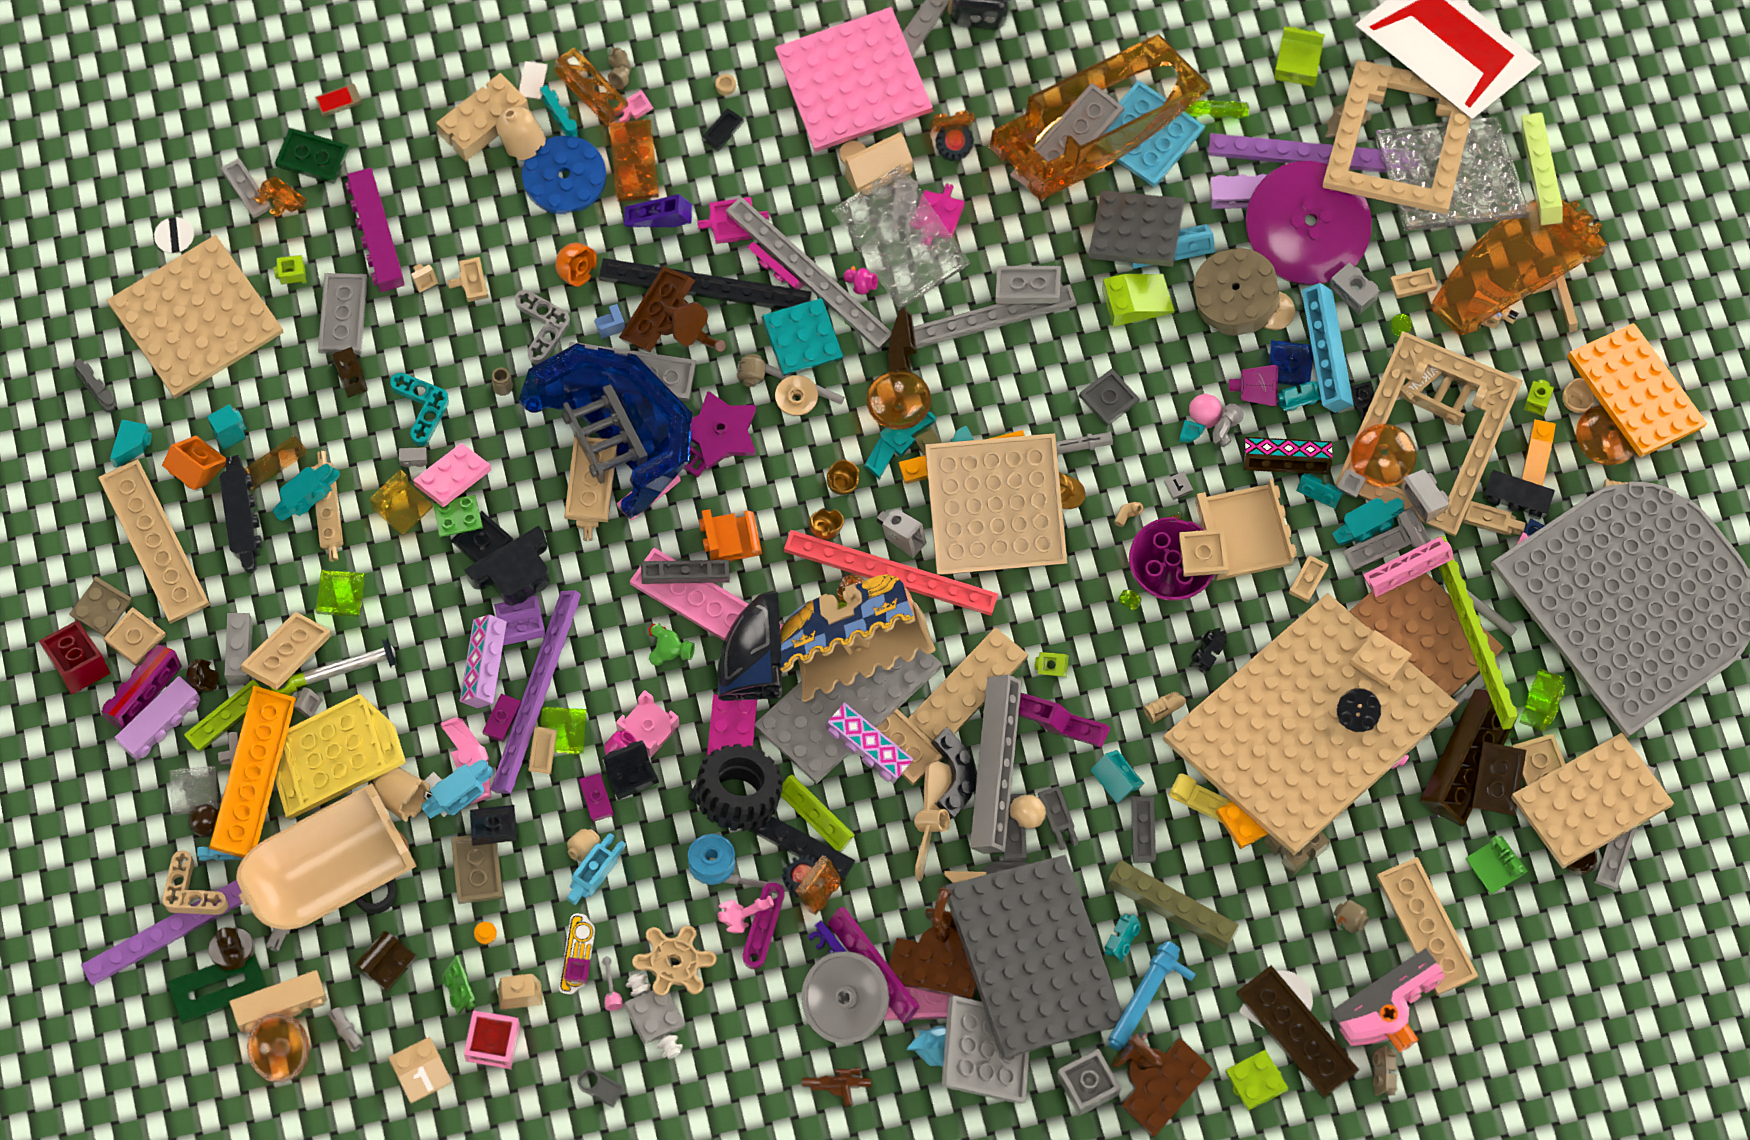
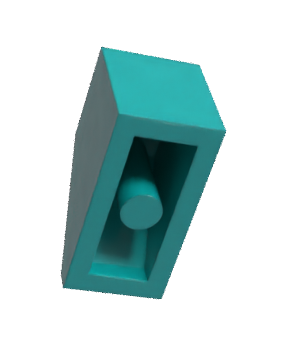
M122 419L110 456L113 467L118 468L145 452L146 446H149L152 440V433H150L147 424Z

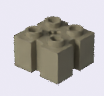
M1320 832L1296 855H1293L1270 834L1266 835L1264 844L1275 856L1279 853L1283 856L1281 863L1293 876L1307 865L1309 856L1314 860L1327 850L1330 842Z

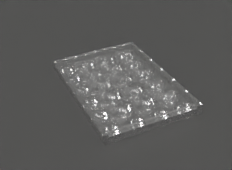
M903 164L832 210L873 273H876L878 280L899 311L902 307H906L970 265L969 260Z

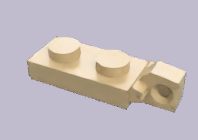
M1474 501L1470 502L1463 522L1503 535H1511V533L1522 535L1526 526L1525 522L1516 520V517L1511 515V512Z

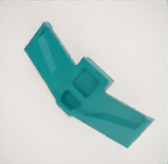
M922 407L897 423L887 425L880 432V438L863 467L880 480L894 453L902 457L915 443V438L912 436L930 424H934L936 416L925 407Z

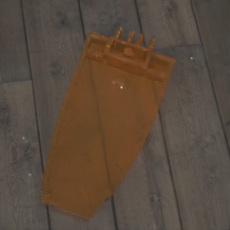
M1536 199L1498 222L1472 246L1446 279L1432 301L1430 308L1458 335L1478 331L1480 324L1585 261L1591 262L1603 255L1607 243L1597 233L1602 229L1603 225L1600 222H1596V224L1590 226L1589 224L1594 219L1592 214H1588L1586 209L1575 212L1580 203L1575 200L1567 204L1562 199L1563 223L1541 225Z

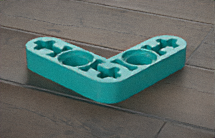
M396 373L390 380L393 392L424 405L410 432L412 442L417 446H424L430 441L449 404L448 393L440 387L405 373ZM401 380H403L405 385L401 384L399 387H397L396 382H401ZM417 387H423L426 391L423 395L418 396L414 394V390ZM440 395H441V396L443 397V401H442V400H439V402L437 403V409H436V408L434 407V406L436 405L435 397H436V398H439ZM434 413L436 417L433 421L428 422L424 420L425 414ZM423 426H425V429H424V436H425V437L421 436V437L418 439L416 433H417V434H420V433L422 432V430H423Z

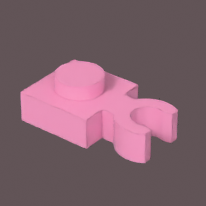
M640 90L624 100L626 103L625 107H618L613 112L616 117L624 114L619 119L623 125L629 121L631 116L638 119L651 111L653 107L643 91Z

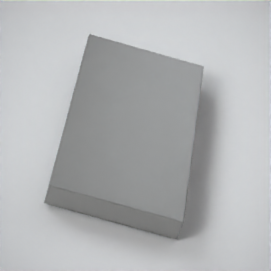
M324 274L318 343L319 353L333 354L349 347L353 348L355 354L362 353L367 274Z

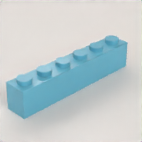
M1318 283L1303 289L1302 296L1322 405L1336 413L1354 406L1333 291L1325 285Z

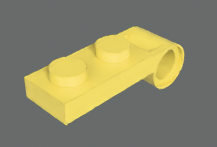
M1178 774L1169 792L1170 797L1219 822L1221 820L1216 814L1217 809L1232 802L1197 785L1193 778L1185 774Z

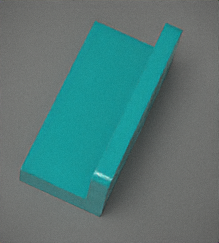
M1118 750L1106 753L1091 768L1093 775L1116 803H1120L1130 792L1140 789L1145 784Z

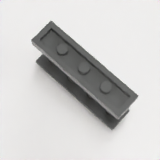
M611 384L603 387L601 399L573 411L568 402L563 403L564 412L561 413L566 425H570L590 464L589 471L592 477H596L600 484L604 482L603 472L631 460L633 462L636 461L639 468L647 465V453ZM603 407L609 408L611 412L610 417L580 428L576 418ZM611 425H618L620 429L619 435L592 446L589 445L585 436ZM622 442L623 444L627 443L629 447L627 453L601 464L598 463L594 455L595 453Z

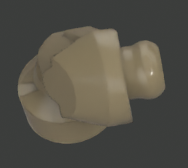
M615 47L608 56L609 63L614 68L608 74V80L614 88L622 90L629 84L631 68L626 51Z

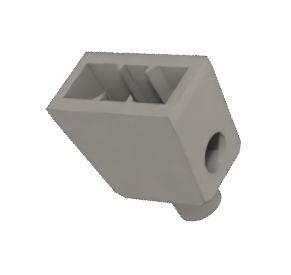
M895 509L890 515L885 511L878 515L877 522L883 526L886 539L911 558H914L926 545L927 542L921 522L898 509Z

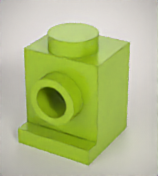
M302 255L276 258L277 266L274 267L275 279L280 280L281 285L296 282L307 283Z
M1545 380L1533 381L1523 410L1544 416L1554 387H1551L1550 383Z
M1039 652V657L1035 658V670H1038L1039 675L1067 677L1069 655ZM1050 661L1055 662V668L1050 669L1048 667Z

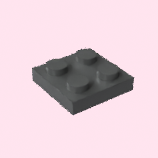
M1110 369L1079 393V397L1106 427L1140 401V398L1113 369Z

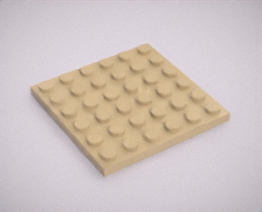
M216 235L107 299L113 312L174 399L284 333L281 325Z
M1055 433L925 444L937 575L1067 564Z

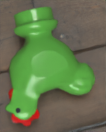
M660 623L652 624L648 628L649 635L657 638L656 648L649 655V661L652 665H662L664 661H671L679 655L682 660H691L695 651L694 643L689 642V640L681 643L677 633L667 630Z

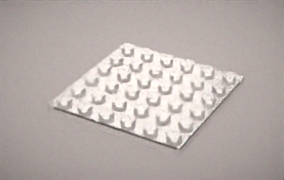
M1498 117L1471 120L1448 215L1397 204L1405 231L1529 217L1530 211ZM1448 122L1376 130L1375 137L1389 180L1432 189Z

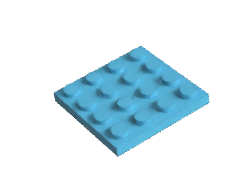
M1138 80L1119 102L1124 107V111L1096 141L1094 146L1155 188L1205 130V125Z

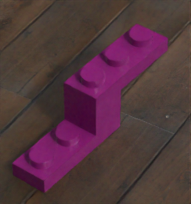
M1024 693L1020 694L1019 717L1038 722L1050 733L1102 748L1111 729L1107 724L1073 715L1059 703Z

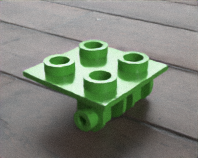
M476 495L456 498L445 507L438 503H433L440 537L483 528Z
M1498 835L1490 840L1489 844L1465 858L1491 895L1528 872L1502 835L1500 837Z
M456 956L444 971L442 979L444 986L448 988L450 993L451 1006L455 1008L457 1015H459L465 1007L466 1010L475 1008L474 1004L476 1001L471 992V987H469L465 970L462 968L459 957Z

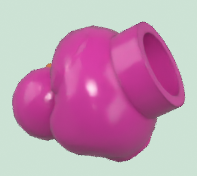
M852 266L851 269H847L844 272V280L847 283H854L853 291L856 294L865 295L870 290L877 288L878 278L876 273H870L866 268H860L856 271V268Z

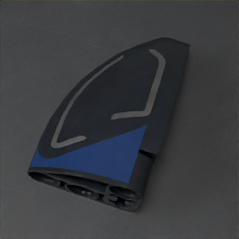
M764 592L758 595L746 606L732 624L724 639L718 661L717 687L719 700L774 699L782 696L778 592Z

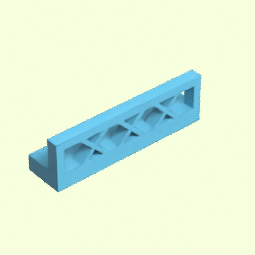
M1207 224L1180 229L1175 260L1215 253L1213 232ZM1131 263L1133 269L1150 266V264Z

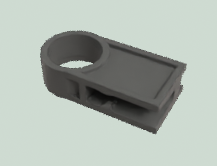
M593 1069L582 1070L577 1078L578 1086L582 1092L613 1108L624 1091V1086ZM586 1074H593L597 1077V1084L592 1088H584L580 1083L581 1078Z

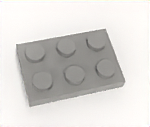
M997 266L996 304L1060 303L1061 266Z

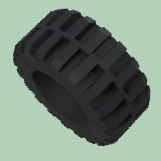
M734 744L733 747L726 745L722 746L721 750L715 749L704 758L702 765H700L694 792L696 794V804L700 805L699 810L703 815L707 814L708 820L712 823L714 821L717 822L721 828L729 827L732 831H737V829L747 831L751 827L756 829L762 826V823H767L777 810L783 784L779 767L774 765L775 761L770 756L766 757L765 752L760 749L758 751L754 750L753 746L747 745V747H742L741 744ZM730 779L742 780L753 786L757 792L748 796H739L728 792L720 783Z

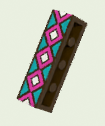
M1245 437L1243 450L1244 470L1330 475L1332 441Z

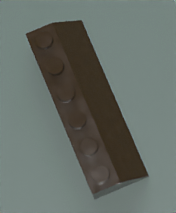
M1474 690L1420 799L1431 812L1459 826H1465L1473 809L1470 808L1481 742L1504 745L1512 728L1502 729L1487 690Z

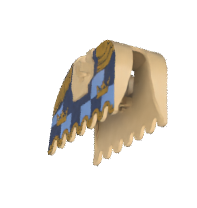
M888 574L879 575L858 585L851 584L846 586L845 591H843V598L847 602V606L839 609V603L835 596L824 594L800 606L786 620L781 628V671L787 672L791 670L795 660L798 659L803 702L810 701L818 689H821L825 694L832 692L838 681L848 686L854 682L855 676L859 673L864 678H869L874 674L877 666H882L884 670H889L894 666L897 658H902L904 662H910L914 659L915 653L918 650H922L924 654H930L936 650L930 637L925 615L912 600L911 594L898 577Z

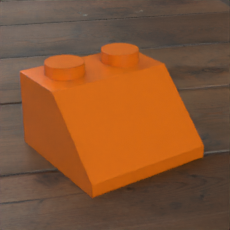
M193 436L172 444L162 466L171 475L184 482L188 488L196 490L206 486L226 465V458L198 436Z

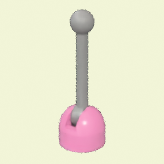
M604 957L602 963L606 967L610 992L606 995L604 1004L606 1010L614 1011L623 1007V1000L619 993L614 992L610 970L611 958Z

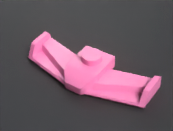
M456 717L440 724L458 749L451 752L456 768L462 767L464 764L471 766L482 759L488 763L489 757L485 747L480 745L461 718ZM490 778L482 784L484 787L483 794L471 802L470 805L491 798Z

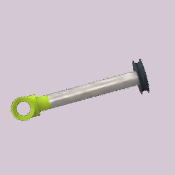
M388 637L386 640L382 639L383 648L296 675L292 674L284 682L287 683L284 688L276 690L271 687L272 691L292 696L294 692L298 691L297 688L386 660H388L391 668L393 665L397 666L395 650L391 646Z

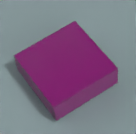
M568 957L564 981L587 984L591 961Z

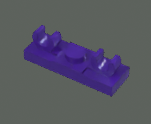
M821 920L815 924L818 932L811 933L808 938L810 941L814 938L821 939L820 943L816 945L817 950H821L826 942L831 948L828 951L830 954L847 952Z

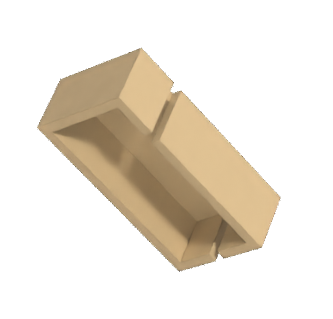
M501 73L486 83V89L482 86L436 122L439 135L450 146L453 145V149L465 162L499 136L496 124L502 112L516 106L529 110L528 100Z

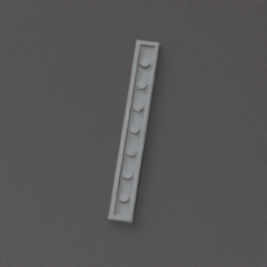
M1071 285L1060 287V303L995 304L914 326L916 346L918 349L1076 306L1077 302Z

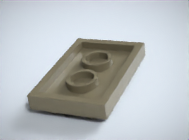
M471 835L452 837L451 843L458 904L503 899L497 843L472 846Z

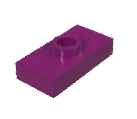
M501 693L482 731L483 735L504 742L518 713L521 701Z
M598 773L579 779L592 822L614 816L601 774Z

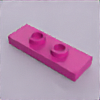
M752 242L747 247L760 258L758 263L767 270L771 267L775 271L773 275L780 282L783 283L786 280L795 289L802 288L803 285L797 278L755 242Z

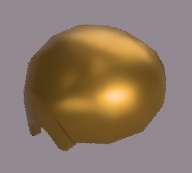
M845 459L839 460L829 468L827 485L832 492L846 495L851 494L857 488L859 469L853 462Z
M822 508L813 513L809 520L811 533L823 540L837 537L844 525L843 515L837 509L827 511L825 508Z

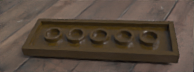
M1272 965L1236 992L1239 999L1323 1099L1359 1072L1360 1069Z

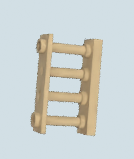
M1442 373L1444 379L1433 399L1422 394L1423 390L1418 392L1405 385L1402 386V389L1415 396L1410 400L1400 391L1398 397L1444 418L1449 424L1460 427L1465 417V414L1460 411L1471 390L1478 391L1479 389L1477 386ZM1456 381L1464 387L1453 408L1441 403L1451 382Z

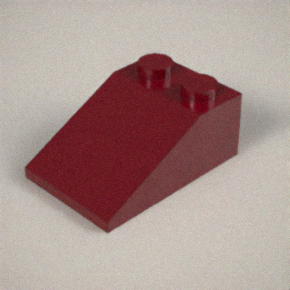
M78 620L39 640L40 645L71 695L111 674L102 654Z

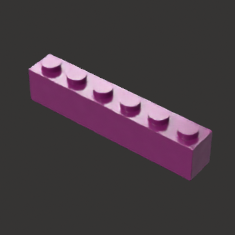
M372 167L348 173L349 182H345L348 195L352 194L354 200L350 201L353 213L358 212L359 218L355 219L358 231L363 230L364 236L360 238L363 248H368L369 254L366 255L368 266L373 267L375 272L371 273L374 286H379L380 292L405 286Z

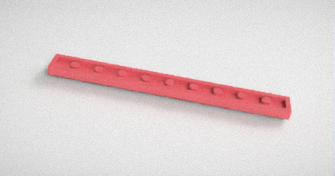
M793 530L790 531L784 547L785 553L869 579L886 574L896 576L904 583L908 591L992 616L998 598V593Z

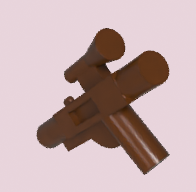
M861 1067L835 1069V1074H840V1077H802V1087H811V1090L829 1091L832 1095L842 1096L845 1107L853 1105L850 1088L871 1087V1078L851 1077V1074L860 1076Z

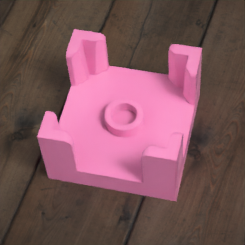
M645 690L638 697V705L626 719L622 715L616 722L617 731H628L634 735L636 742L644 741L650 758L680 726L679 716L672 711L669 714L654 703L653 696Z

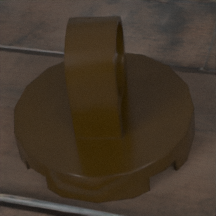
M224 927L216 932V935L209 943L208 952L214 965L220 966L223 970H236L246 965L245 961L249 957H253L255 946L251 935L246 930Z

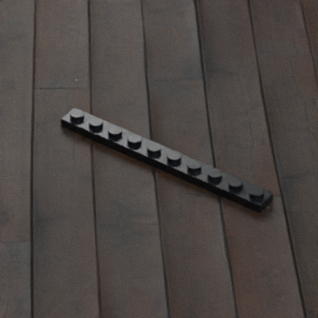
M603 258L599 280L650 288L662 267ZM672 269L691 277L695 281L687 295L780 310L809 302L812 297V291Z

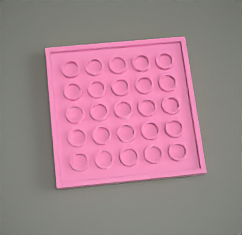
M892 7L775 47V52L815 152L933 112V107Z

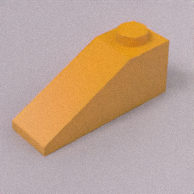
M1534 420L1530 430L1521 479L1543 486L1553 443L1555 423Z

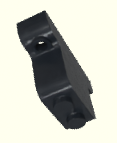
M538 525L464 569L470 585L477 590L489 585L493 586L505 604L509 606L523 603L531 595L543 591L551 580L547 566L539 556L547 549L544 532Z

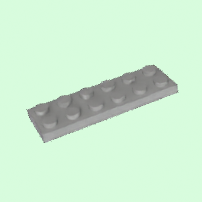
M1091 83L1010 174L1011 178L1043 202L1124 111V107L1095 84Z
M569 342L562 384L602 390L603 387L611 384L616 392L689 402L696 360Z

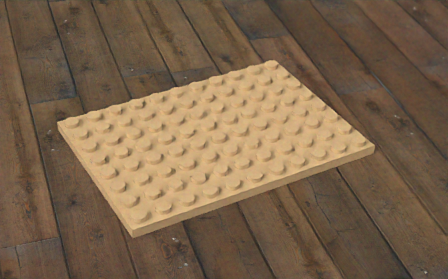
M1328 593L1163 736V741L1293 855H1296L1452 714L1459 705L1458 702L1409 661L1387 688L1351 666V659L1372 635L1373 631ZM1354 688H1364L1372 691L1378 697L1381 704V716L1372 730L1353 732L1340 724L1337 716V704L1340 697L1346 691Z

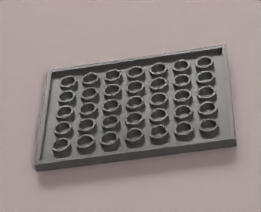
M1066 855L971 878L943 887L951 892L947 902L1002 1059L1115 1028L1123 1012Z

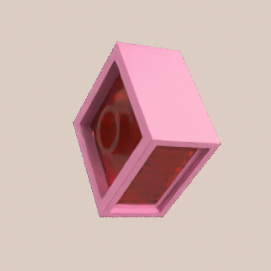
M473 1011L464 1051L466 1062L511 1069L520 1029L519 1019Z

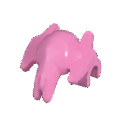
M768 896L767 899L761 901L760 898L756 899L753 905L744 909L735 900L721 903L719 908H723L725 911L718 913V919L728 926L726 929L728 932L742 933L749 926L748 923H744L745 917L771 908L774 905L772 897Z

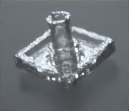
M214 765L170 770L173 815L190 814L197 805L212 804L218 808L216 768Z

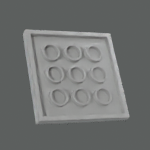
M957 996L949 997L941 1087L1017 1104L1026 1103L1029 1052L1002 1059L983 1002Z

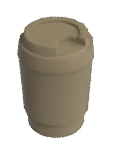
M496 368L492 373V388L497 395H508L513 389L510 373L505 368Z

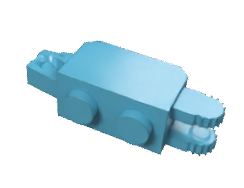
M483 759L471 766L464 764L462 767L457 768L451 775L439 781L430 789L432 796L421 805L422 810L430 819L443 811L448 815H455L483 794L484 787L482 784L493 776V768Z
M610 833L601 844L597 843L571 878L570 888L572 890L567 896L569 902L576 905L582 897H592L616 865L617 858L623 851L626 843L620 841L612 852L609 851L607 848L614 840V835Z

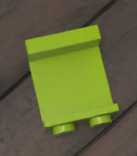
M1284 27L1274 80L1315 87L1325 34L1314 30H1301L1297 27Z

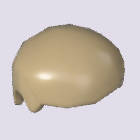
M1576 378L1565 387L1562 400L1568 410L1575 413H1584L1593 406L1595 395L1583 378Z
M1021 795L1011 803L1010 816L1019 823V827L1034 829L1044 821L1046 808L1038 797L1034 795Z

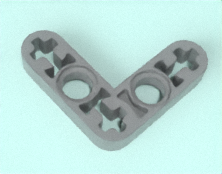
M521 290L515 296L516 307L545 324L528 348L530 362L540 365L547 360L569 328L570 316L565 310L528 290ZM527 297L529 303L524 302L521 304V299L525 300ZM544 306L548 308V312L545 315H540L536 312L537 309ZM563 317L564 322H560L559 324H557V319H561ZM546 333H553L555 338L548 342L543 339V336ZM541 349L542 356L537 355L536 357H534L533 352L537 353Z

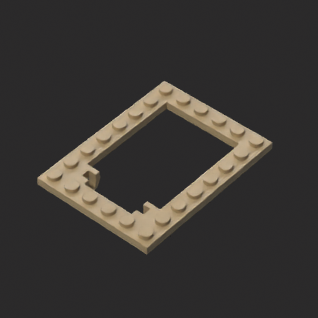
M1357 60L1324 178L1323 188L1448 215L1471 118L1413 71ZM1386 87L1439 98L1436 116L1450 117L1432 189L1349 171L1368 100H1373L1374 103L1383 104Z
M1402 331L1335 486H1338L1346 469H1349L1366 478L1358 494L1359 497L1368 501L1380 498L1383 499L1384 503L1394 500L1396 497L1403 500L1405 510L1413 506L1423 524L1456 537L1523 380ZM1427 367H1431L1479 387L1472 406L1485 411V414L1448 497V509L1425 523L1402 489L1364 473L1405 379L1420 384Z

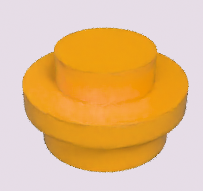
M481 922L475 927L474 936L479 943L490 944L495 940L497 930L492 923Z

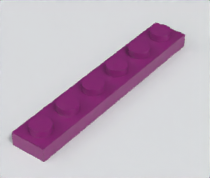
M838 908L829 920L828 925L848 952L864 955L878 966L887 982L890 1008L902 1023H908L919 1009V1005L846 908Z

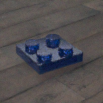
M1271 340L1269 365H1278V384L1299 386L1300 384L1310 382L1313 361L1312 345Z

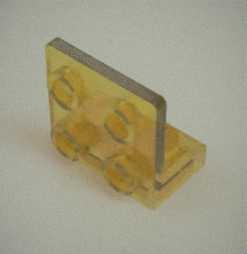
M401 469L370 498L372 509L401 535H405L433 507L431 502L408 483L407 475Z

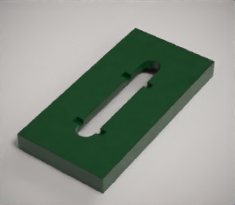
M255 951L253 957H249L245 961L246 965L236 970H223L220 966L213 964L167 981L181 1024L184 1025L230 1008L231 1000L267 988ZM240 974L246 976L244 981L231 987L220 989L198 999H189L191 992Z

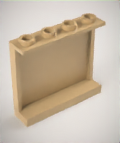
M1269 479L1267 485L1209 497H1206L1205 492L1196 495L1195 504L1202 528L1204 530H1224L1228 573L1215 574L1216 581L1291 566L1293 564L1294 557L1297 556L1294 544L1290 543L1291 530L1288 524L1285 525V509L1279 503L1280 491L1277 485L1274 486L1273 479Z

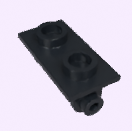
M1221 628L1209 630L1202 638L1203 643L1201 647L1197 648L1191 656L1193 660L1189 665L1190 667L1198 665L1200 672L1206 673L1210 671L1217 659L1211 652L1219 655L1227 643V636L1219 633Z

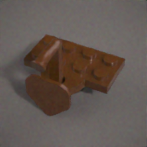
M665 266L662 267L619 336L622 341L649 353L661 335L668 336L673 334V338L684 346H690L695 340H698L701 344L711 347L717 352H723L726 349L724 340L711 338L702 331L708 320L707 310L697 302L688 304L684 299L695 281L691 277Z
M939 888L934 909L928 908L925 911L927 919L932 921L933 927L922 934L919 942L896 938L889 967L904 987L974 1000L977 989L976 982L965 951H963L961 939L956 932L957 928L951 912L944 911L951 892L947 888Z
M1144 1031L1135 1034L1126 1046L1117 1052L1111 1066L1118 1068L1124 1062L1128 1063L1127 1075L1134 1089L1120 1106L1152 1137H1155L1213 1068L1181 1037L1177 1038L1169 1049L1163 1053L1159 1049L1150 1048L1144 1042L1147 1037V1033Z

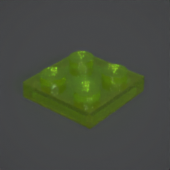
M321 570L316 613L361 617L365 573Z
M542 707L541 727L557 729L554 752L584 754L587 709Z

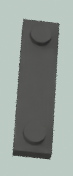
M729 560L641 561L642 584L726 583L730 580Z

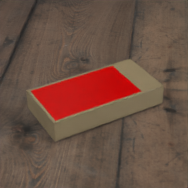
M355 83L315 97L322 117L362 104Z

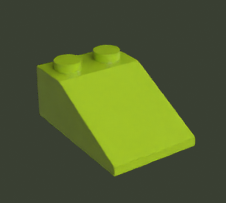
M1121 274L1103 279L1102 292L1113 327L1175 312L1163 274Z

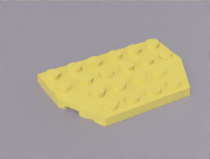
M359 693L288 728L279 771L276 774L275 781L285 815L291 820L405 764L406 761L395 725Z

